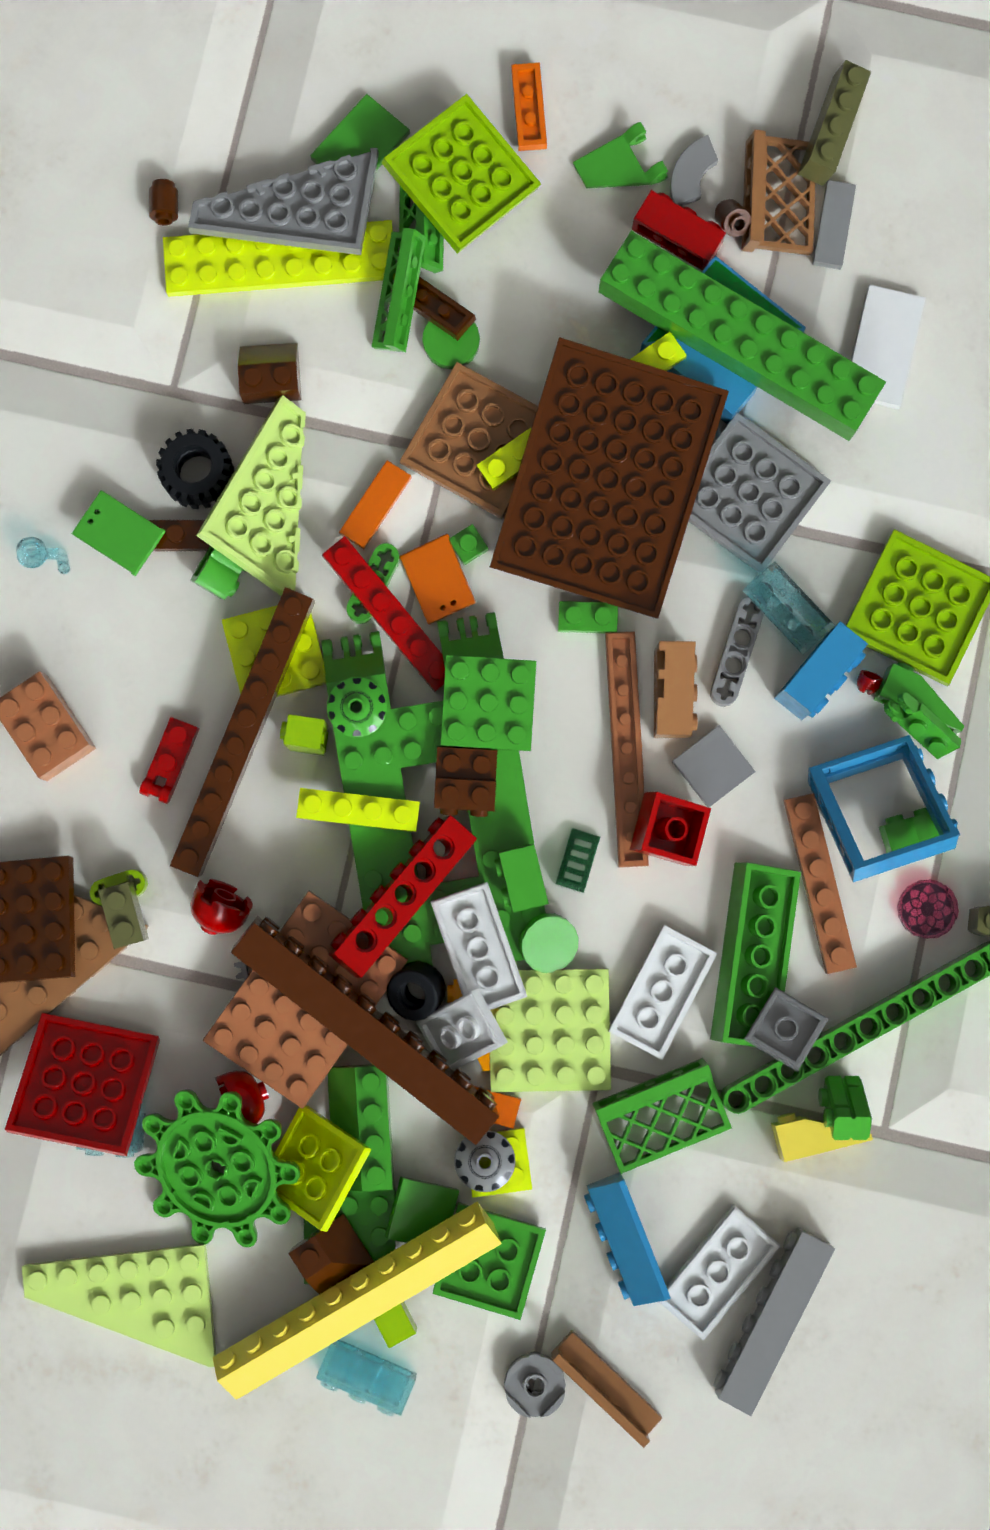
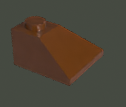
M344 1213L333 1220L328 1232L317 1230L293 1246L288 1253L304 1279L319 1295L375 1262Z

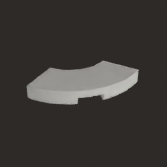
M709 135L693 142L676 162L671 178L670 196L672 201L679 206L701 199V178L707 170L718 163V158Z

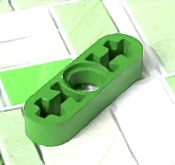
M384 543L375 548L368 565L371 568L375 566L379 569L382 562L379 557L380 553L385 555L387 551L391 552L393 562L387 561L383 567V571L388 572L386 576L382 572L372 569L388 587L398 567L400 558L398 550L393 545ZM352 594L347 604L349 618L357 624L367 623L371 620L372 616L368 612L367 614L361 613L359 617L355 616L356 612L353 606H360L361 603Z

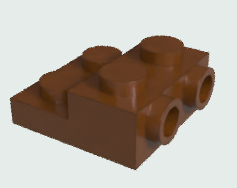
M437 746L434 808L440 809V814L458 815V810H470V816L487 817L488 811L495 812L498 750Z

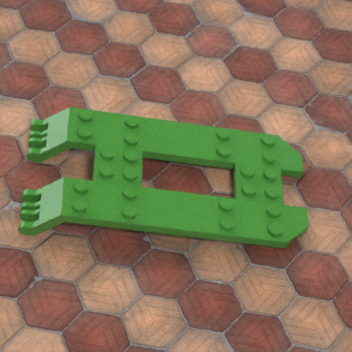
M495 612L486 613L485 619L489 634L478 636V623L475 615L469 616L472 637L469 638L466 637L463 617L457 618V629L460 632L461 639L449 641L448 622L446 620L437 621L444 666L446 665V655L504 659ZM379 631L370 632L369 636L370 643L373 646V653L362 655L361 635H353L356 656L352 657L348 637H341L340 642L344 658L340 659L333 658L332 640H321L328 697L332 689L341 681L351 677H362L376 683L383 691L387 701L385 720L370 735L350 737L339 732L333 726L344 793L406 800L401 768L436 762L437 746L441 745L443 701L391 709ZM354 701L351 704V710L354 713L360 712L362 704L359 701ZM497 749L495 812L488 811L487 817L470 816V810H468L471 831L477 838L474 842L479 876L441 882L389 944L391 948L408 959L406 964L421 961L433 966L430 945L444 943L431 901L488 882L513 957L515 961L524 960L519 950V937L532 918L546 913L545 906L542 905L514 913L511 906L505 907L501 889L507 888L504 876L498 878L494 860L500 859L498 854L500 851L534 844L518 750ZM349 824L364 910L373 902L369 899L373 892L380 885L385 887L392 878L389 874L400 862L405 864L411 857L408 853L413 846L412 833L410 831ZM416 864V865H415V868H414V873H415L416 877L419 878L418 869H417V864ZM398 886L395 890V897L400 902H405L407 899V891L405 888ZM378 909L375 919L378 924L384 926L388 921V915L383 909Z

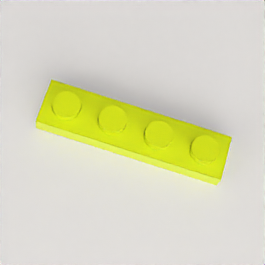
M300 788L296 818L417 832L420 802Z

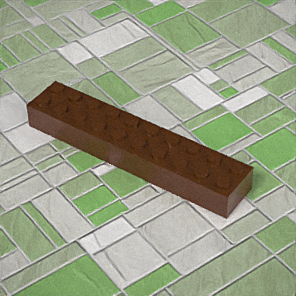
M257 916L235 943L231 953L474 1145H477L499 1118L496 1108L497 1103L494 1101L495 1097L482 1086L477 1090L470 1082L471 1078L461 1069L456 1068L453 1071L446 1063L448 1060L437 1050L433 1049L429 1052L422 1044L424 1041L411 1030L405 1033L399 1026L400 1022L387 1011L381 1014L376 1010V1003L366 994L361 993L357 995L353 992L352 984L342 975L337 974L335 977L327 970L328 965L316 955L310 958L303 952L304 946L292 936L286 939L279 933L280 927L268 917L262 920Z

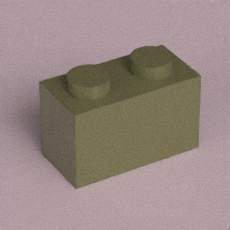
M133 881L98 890L114 949L149 939Z

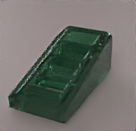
M571 829L556 878V886L584 893L600 840L599 836ZM575 838L592 843L591 848L574 844ZM575 850L588 854V858L585 860L570 855L571 851ZM568 861L584 865V871L568 867ZM565 872L582 877L581 881L577 882L564 878Z

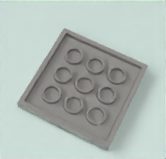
M737 412L712 445L688 522L756 572L762 574L831 480Z

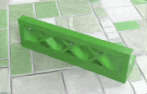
M400 186L399 232L403 233V228H409L415 219V230L426 236L421 268L433 273L443 271L444 237L415 203L410 207V197Z
M403 228V233H391L372 341V348L406 353L426 236L412 228ZM401 240L400 250L398 254L399 241ZM385 331L384 341L382 342L383 332Z

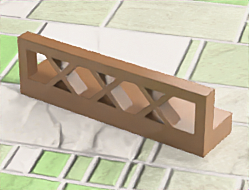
M571 1330L551 1352L553 1362L644 1448L650 1442L648 1434L661 1421L662 1416Z

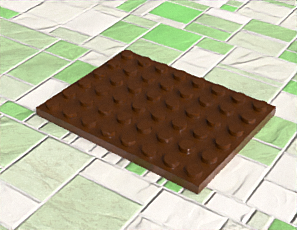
M559 337L489 567L658 619L729 391Z

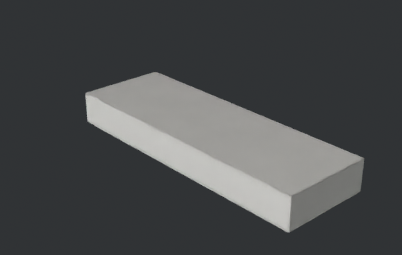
M832 180L827 181L812 265L841 270L856 185Z

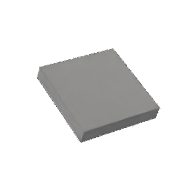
M720 725L672 761L707 807L712 806L756 772Z
M775 987L744 1040L798 1072L829 1018Z

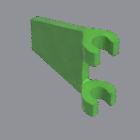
M641 122L634 124L623 135L573 162L586 189L652 185L668 178L666 174L668 170L663 161L656 163L648 171L644 172L630 147L646 140V130Z

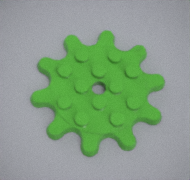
M190 1089L181 1090L175 1096L174 1101L178 1109L176 1120L167 1119L158 1113L149 1114L143 1119L142 1127L156 1141L157 1150L155 1153L138 1156L134 1161L135 1170L142 1176L156 1178L162 1185V1194L153 1202L155 1213L165 1218L177 1212L186 1214L192 1221L191 1235L197 1243L208 1244L211 1242L216 1229L226 1228L233 1233L238 1244L243 1247H252L258 1237L254 1222L257 1218L265 1217L279 1225L286 1224L291 1216L290 1206L278 1196L276 1189L282 1184L296 1183L300 1177V1167L294 1161L280 1159L272 1150L271 1145L279 1139L282 1133L281 1124L278 1120L267 1119L260 1124H253L246 1120L241 1111L242 1097L236 1091L225 1092L220 1097L217 1108L213 1109L204 1106L196 1093ZM212 1161L225 1166L224 1173L214 1170L211 1164Z

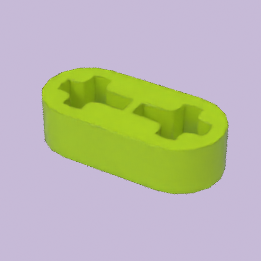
M127 870L94 882L90 889V897L94 903L102 906L100 897H98V890L102 889L101 886L104 884L108 888L129 882V876L131 875L136 879H140L141 883L136 885L137 896H140L147 889V878L145 874L137 870Z

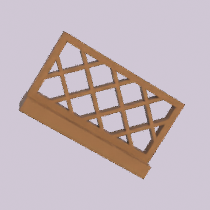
M754 130L745 144L743 207L751 216V224L748 231L742 235L741 251L753 252L755 249L811 255L814 242L815 182L803 177L807 182V189L803 193L791 182L797 176L801 166L792 153L796 150L806 151L809 142L765 136L766 131ZM767 146L777 147L783 156L774 162L767 153ZM785 159L797 170L789 178L778 166ZM771 171L783 182L775 190L766 181V175ZM784 186L795 196V199L788 205L777 194ZM770 198L781 208V211L774 217L765 208V202ZM798 201L806 209V217L801 221L790 209ZM784 213L795 225L787 233L776 221ZM770 225L781 237L776 242L764 241V230ZM797 228L805 237V246L796 245L789 237Z

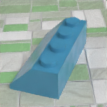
M616 1173L586 1185L589 1193L584 1195L590 1213L596 1211L600 1222L595 1224L601 1241L608 1240L612 1251L606 1254L613 1271L619 1269L623 1278L622 1281L618 1282L624 1300L630 1298L633 1306L670 1299L668 1289L621 1173Z

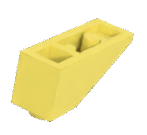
M795 1113L778 1116V1122L771 1123L779 1158L783 1162L873 1140L872 1134H870L867 1140H853L852 1138L849 1140H834L830 1127H825L823 1121L801 1116L796 1117Z

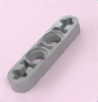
M755 596L745 597L736 609L710 693L712 701L718 706H729L738 697L765 611L764 603ZM750 603L754 604V610L758 611V614L754 613L750 618V625L738 624V620L744 622L747 616V611L743 607H748ZM744 630L749 634L750 641L747 645L742 646L735 642L734 634L736 631ZM734 657L740 661L741 669L739 672L731 673L726 669L725 661L728 658ZM721 674L728 679H737V683L730 682L728 692L732 693V697L728 696L725 700L720 699L721 694L717 692V689L723 688L726 679L720 678Z

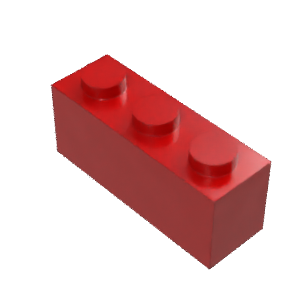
M653 190L650 191L635 215L632 230L702 271L715 257L726 235V232L717 223L705 221L698 217L697 213L691 208L681 207L674 203L668 195L661 192L656 193Z

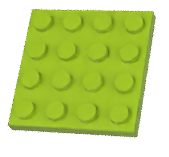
M465 94L384 157L381 162L457 254L535 192L541 185L540 181L468 94Z
M894 529L845 626L867 642L868 645L866 647L896 662L907 664L913 667L915 671L948 686L990 603V576Z

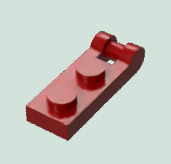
M170 717L148 773L141 784L140 794L147 797L153 795L165 804L170 802L200 728ZM158 776L167 779L163 787L155 784Z

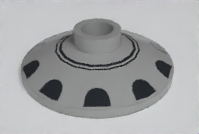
M488 1130L477 1145H474L465 1137L456 1150L455 1169L457 1175L472 1190L479 1192L495 1191L503 1187L514 1172V1150L509 1141L497 1132ZM482 1157H488L491 1160V1164L489 1167L483 1168L479 1165V1160Z

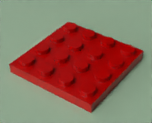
M42 1013L5 1126L6 1132L127 1157L160 1043L159 1036Z

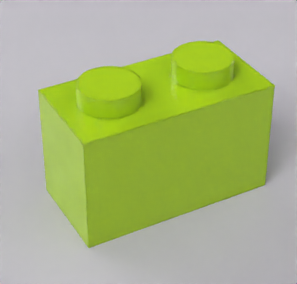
M288 714L287 722L283 721L281 725L280 739H283L284 745L290 751L325 756L330 727L324 719Z

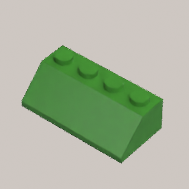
M373 1064L332 1067L327 1074L330 1121L372 1149L350 1191L393 1190L394 1168L388 1076Z

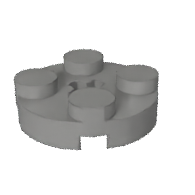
M535 1351L517 1358L508 1368L504 1382L508 1403L518 1414L524 1417H546L551 1415L559 1408L565 1395L566 1384L562 1369L553 1362L551 1357ZM531 1378L534 1380L537 1378L541 1379L540 1386L542 1391L533 1390L529 1392L530 1384L528 1381Z

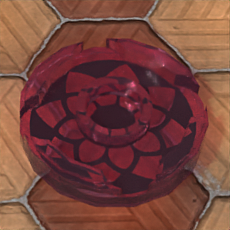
M932 879L919 880L907 886L900 895L897 905L898 918L903 927L912 935L923 939L939 938L948 933L959 913L958 901L952 890L939 881Z

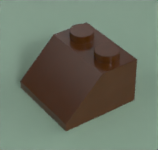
M298 343L240 347L238 359L239 394L244 404L276 402L282 395L290 401L302 400Z

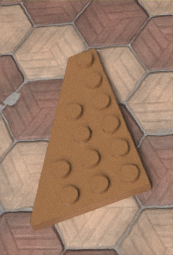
M74 895L76 977L0 983V1056L39 1022L42 1013L50 1014L66 998L74 994L79 987L95 976L114 957L127 948V946L113 948L101 905Z

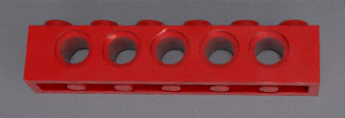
M449 815L443 819L438 817L427 829L430 832L429 836L424 841L419 839L408 852L411 857L405 864L400 862L390 872L391 881L385 887L380 885L370 896L369 899L373 902L366 910L361 908L352 917L350 922L353 926L346 934L341 931L331 942L330 946L333 949L328 955L353 977L362 978L477 840L453 816ZM436 841H440L445 847V853L442 857L434 852L433 846ZM417 863L422 864L426 869V876L423 880L416 877L414 873ZM398 886L405 888L407 891L405 902H400L395 897V890ZM378 909H383L388 915V921L384 926L378 924L375 919ZM359 932H363L368 936L369 943L365 949L359 948L356 944V936Z

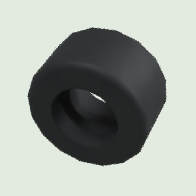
M414 961L404 965L400 971L392 976L387 986V998L390 1006L401 1017L413 1021L426 1019L434 1013L441 1005L446 992L443 976L437 968L421 961ZM408 982L416 983L424 990L426 996L424 1000L418 999L410 993L407 986Z

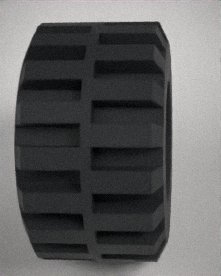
M186 429L187 434L182 435L179 431L175 433L177 438L173 441L168 438L165 441L167 448H160L158 452L161 459L156 460V466L159 469L157 471L158 478L170 497L175 502L178 501L180 505L184 507L190 505L192 509H199V505H203L205 509L210 508V502L218 500L235 471L232 459L222 441L219 442L217 436L212 433L208 435L205 430L199 429L198 433H195L193 429ZM197 456L206 457L211 460V470L203 480L190 483L180 478L181 468L187 460Z

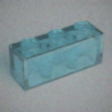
M773 562L742 590L802 655L835 626L776 562Z
M339 1339L329 1345L316 1379L320 1380V1384L329 1390L337 1391L339 1388L348 1392V1396L356 1402L365 1404L368 1401L377 1405V1410L383 1414L393 1416L395 1413L401 1416L415 1384L417 1373Z

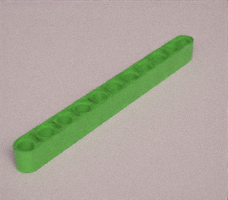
M990 941L979 945L822 1032L813 1047H818L821 1052L819 1061L810 1063L808 1057H806L798 1072L794 1071L791 1077H783L781 1073L783 1063L774 1059L730 1083L720 1093V1099L724 1108L732 1113H743L990 976ZM969 960L973 961L976 966V971L971 977L965 972V964ZM944 974L950 980V986L946 991L941 990L938 984L940 977ZM917 989L924 993V1001L920 1005H916L912 999V995ZM894 1003L899 1011L897 1017L890 1020L887 1017L886 1009L890 1004ZM864 1018H869L873 1024L872 1030L868 1034H863L860 1029V1023ZM843 1032L846 1035L847 1043L843 1048L838 1049L834 1045V1037L836 1034ZM760 1076H766L769 1082V1086L764 1092H757L755 1089V1081ZM740 1091L743 1096L741 1104L731 1107L728 1102L730 1093Z

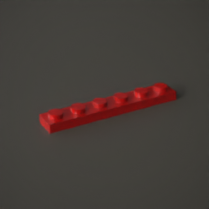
M344 536L324 552L322 557L429 687L436 692L444 685L445 681L443 654Z

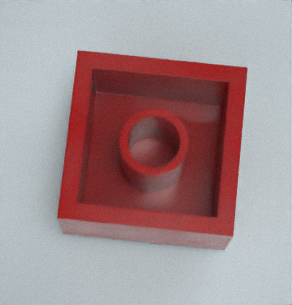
M645 792L629 850L683 866H697L711 808L660 792Z

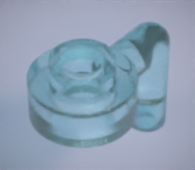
M36 537L23 538L16 546L17 559L24 567L37 568L46 559L57 560L58 571L61 574H67L70 571L68 554L65 549L46 548L44 542ZM28 548H36L33 552L26 551Z

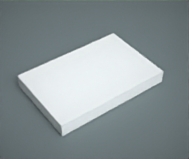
M478 988L434 1011L426 1019L416 1021L431 1050L435 1049L448 1060L446 1063L452 1070L508 1043Z

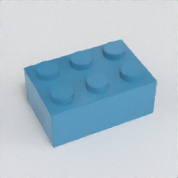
M840 621L826 634L774 699L801 721L808 715L813 718L828 703L829 700L825 696L827 694L831 696L847 680L848 677L844 673L846 671L850 673L865 658L866 654L862 651L868 643Z

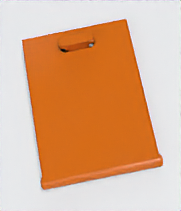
M448 534L442 535L399 556L429 625L476 603Z

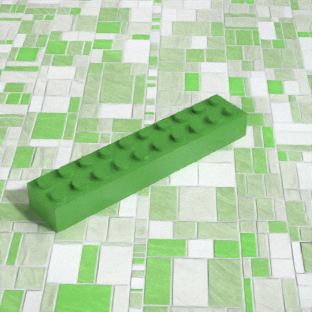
M630 231L600 279L598 290L600 294L664 332H671L679 341L848 441L856 433L886 384V381L633 231Z

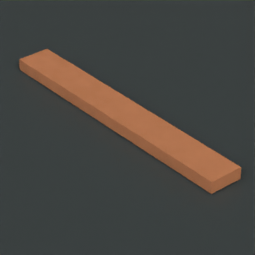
M635 631L605 633L618 868L649 866L648 855L629 850L644 797Z

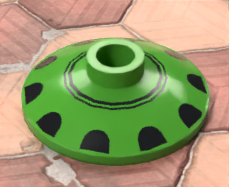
M351 677L341 681L332 689L327 701V713L332 725L339 732L350 737H364L375 732L384 722L387 714V701L383 691L376 683L362 677ZM354 701H359L362 704V710L358 713H354L351 710V704Z

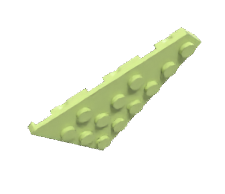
M283 395L275 402L196 535L281 596L285 587L295 591L296 573L299 571L297 555L300 549V528H298L299 510L302 506L300 496L303 484L301 455L305 441L303 428L305 427L306 412Z
M206 1244L40 1262L22 1266L24 1298L207 1367H214L213 1357L216 1355Z

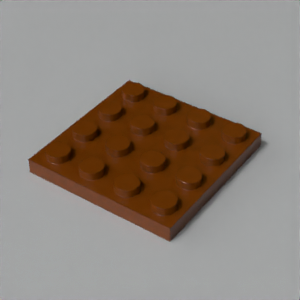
M58 856L0 862V983L76 977L73 857Z

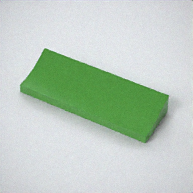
M747 862L734 863L710 1040L755 1047L744 1040L774 988L776 987L785 993L801 872Z

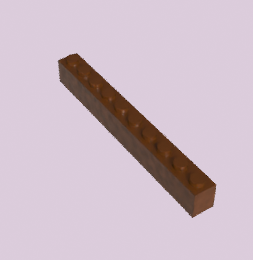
M285 587L171 861V867L195 877L203 875L314 607L315 600Z

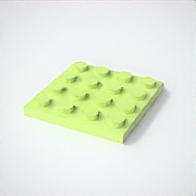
M609 969L556 970L554 973H542L537 970H518L527 997L490 1010L508 1043L490 1052L491 1092L611 1090Z

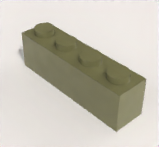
M845 60L834 74L797 175L824 186L836 172L871 71Z

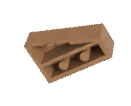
M659 641L654 650V738H690L692 731H697V713H693V702H697L698 693L697 684H694V675L697 672L696 641Z

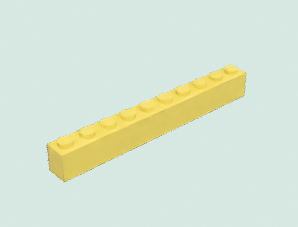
M478 1201L327 1289L320 1295L315 1296L215 1355L213 1362L217 1381L236 1400L501 1245L502 1243L493 1221Z

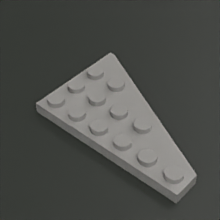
M370 148V152L354 157L346 155L336 161L330 160L308 167L307 171L289 176V173L278 176L276 179H266L246 185L247 189L227 194L226 191L217 194L213 198L206 197L193 201L188 226L189 231L192 234L361 255L379 157L378 148Z

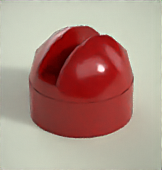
M861 670L857 679V688L862 693H865L867 690V694L872 695L880 688L883 678L871 671Z

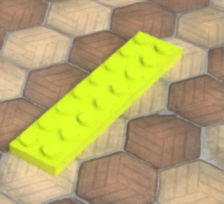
M392 220L367 222L361 255L207 235L163 237L166 293L168 297L382 281L384 279L391 233L393 232Z

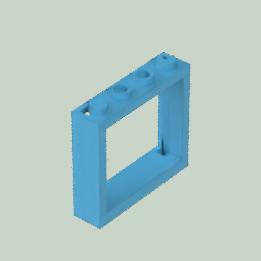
M910 735L809 768L808 784L815 795L816 802L853 882L956 848L958 837L960 836L957 829L958 823L954 818H950L947 812L948 804L946 798L942 793L938 794L935 787L934 774L930 768L926 769L923 763L921 748L918 749L917 745H914ZM903 759L940 836L864 861L829 783Z

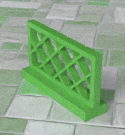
M703 1058L592 1103L621 1174L732 1129L713 1081L709 1065ZM707 1081L710 1092L706 1101L703 1102L691 1097L695 1086ZM677 1095L684 1098L678 1113L663 1108L667 1097ZM712 1099H714V1102H715V1104H716V1107L713 1106V1105H710ZM689 1101L703 1106L697 1122L682 1116ZM648 1106L656 1110L650 1125L635 1119L640 1108ZM708 1109L718 1112L723 1122L714 1127L702 1124ZM661 1112L675 1118L669 1133L655 1128ZM618 1117L628 1121L622 1136L610 1132L607 1122ZM680 1120L694 1125L691 1135L685 1139L674 1135ZM633 1124L648 1129L641 1144L627 1139ZM652 1132L667 1137L663 1147L658 1150L646 1147ZM613 1138L619 1140V1144L617 1147L615 1145ZM624 1143L638 1148L635 1159L623 1164L620 1152Z

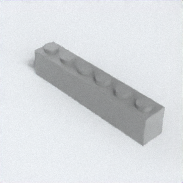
M799 1227L796 1228L795 1232L791 1231L788 1234L783 1248L786 1250L781 1260L776 1259L769 1273L772 1278L767 1288L763 1286L757 1295L756 1303L758 1306L754 1314H749L746 1317L742 1326L744 1333L739 1343L734 1342L728 1353L730 1361L725 1371L721 1369L714 1381L715 1393L718 1399L749 1416H752L835 1251V1248L829 1243Z

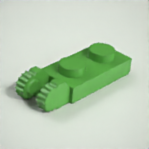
M908 692L898 695L899 704L894 702V700H889L884 704V711L890 719L903 727L936 759L960 748L961 738L923 703H919Z

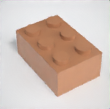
M41 671L0 697V721L39 779L49 781L96 749L50 678Z

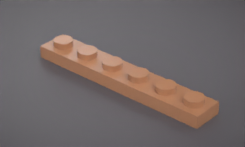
M812 793L784 800L786 814L825 973L830 974L856 968L857 965L815 795Z

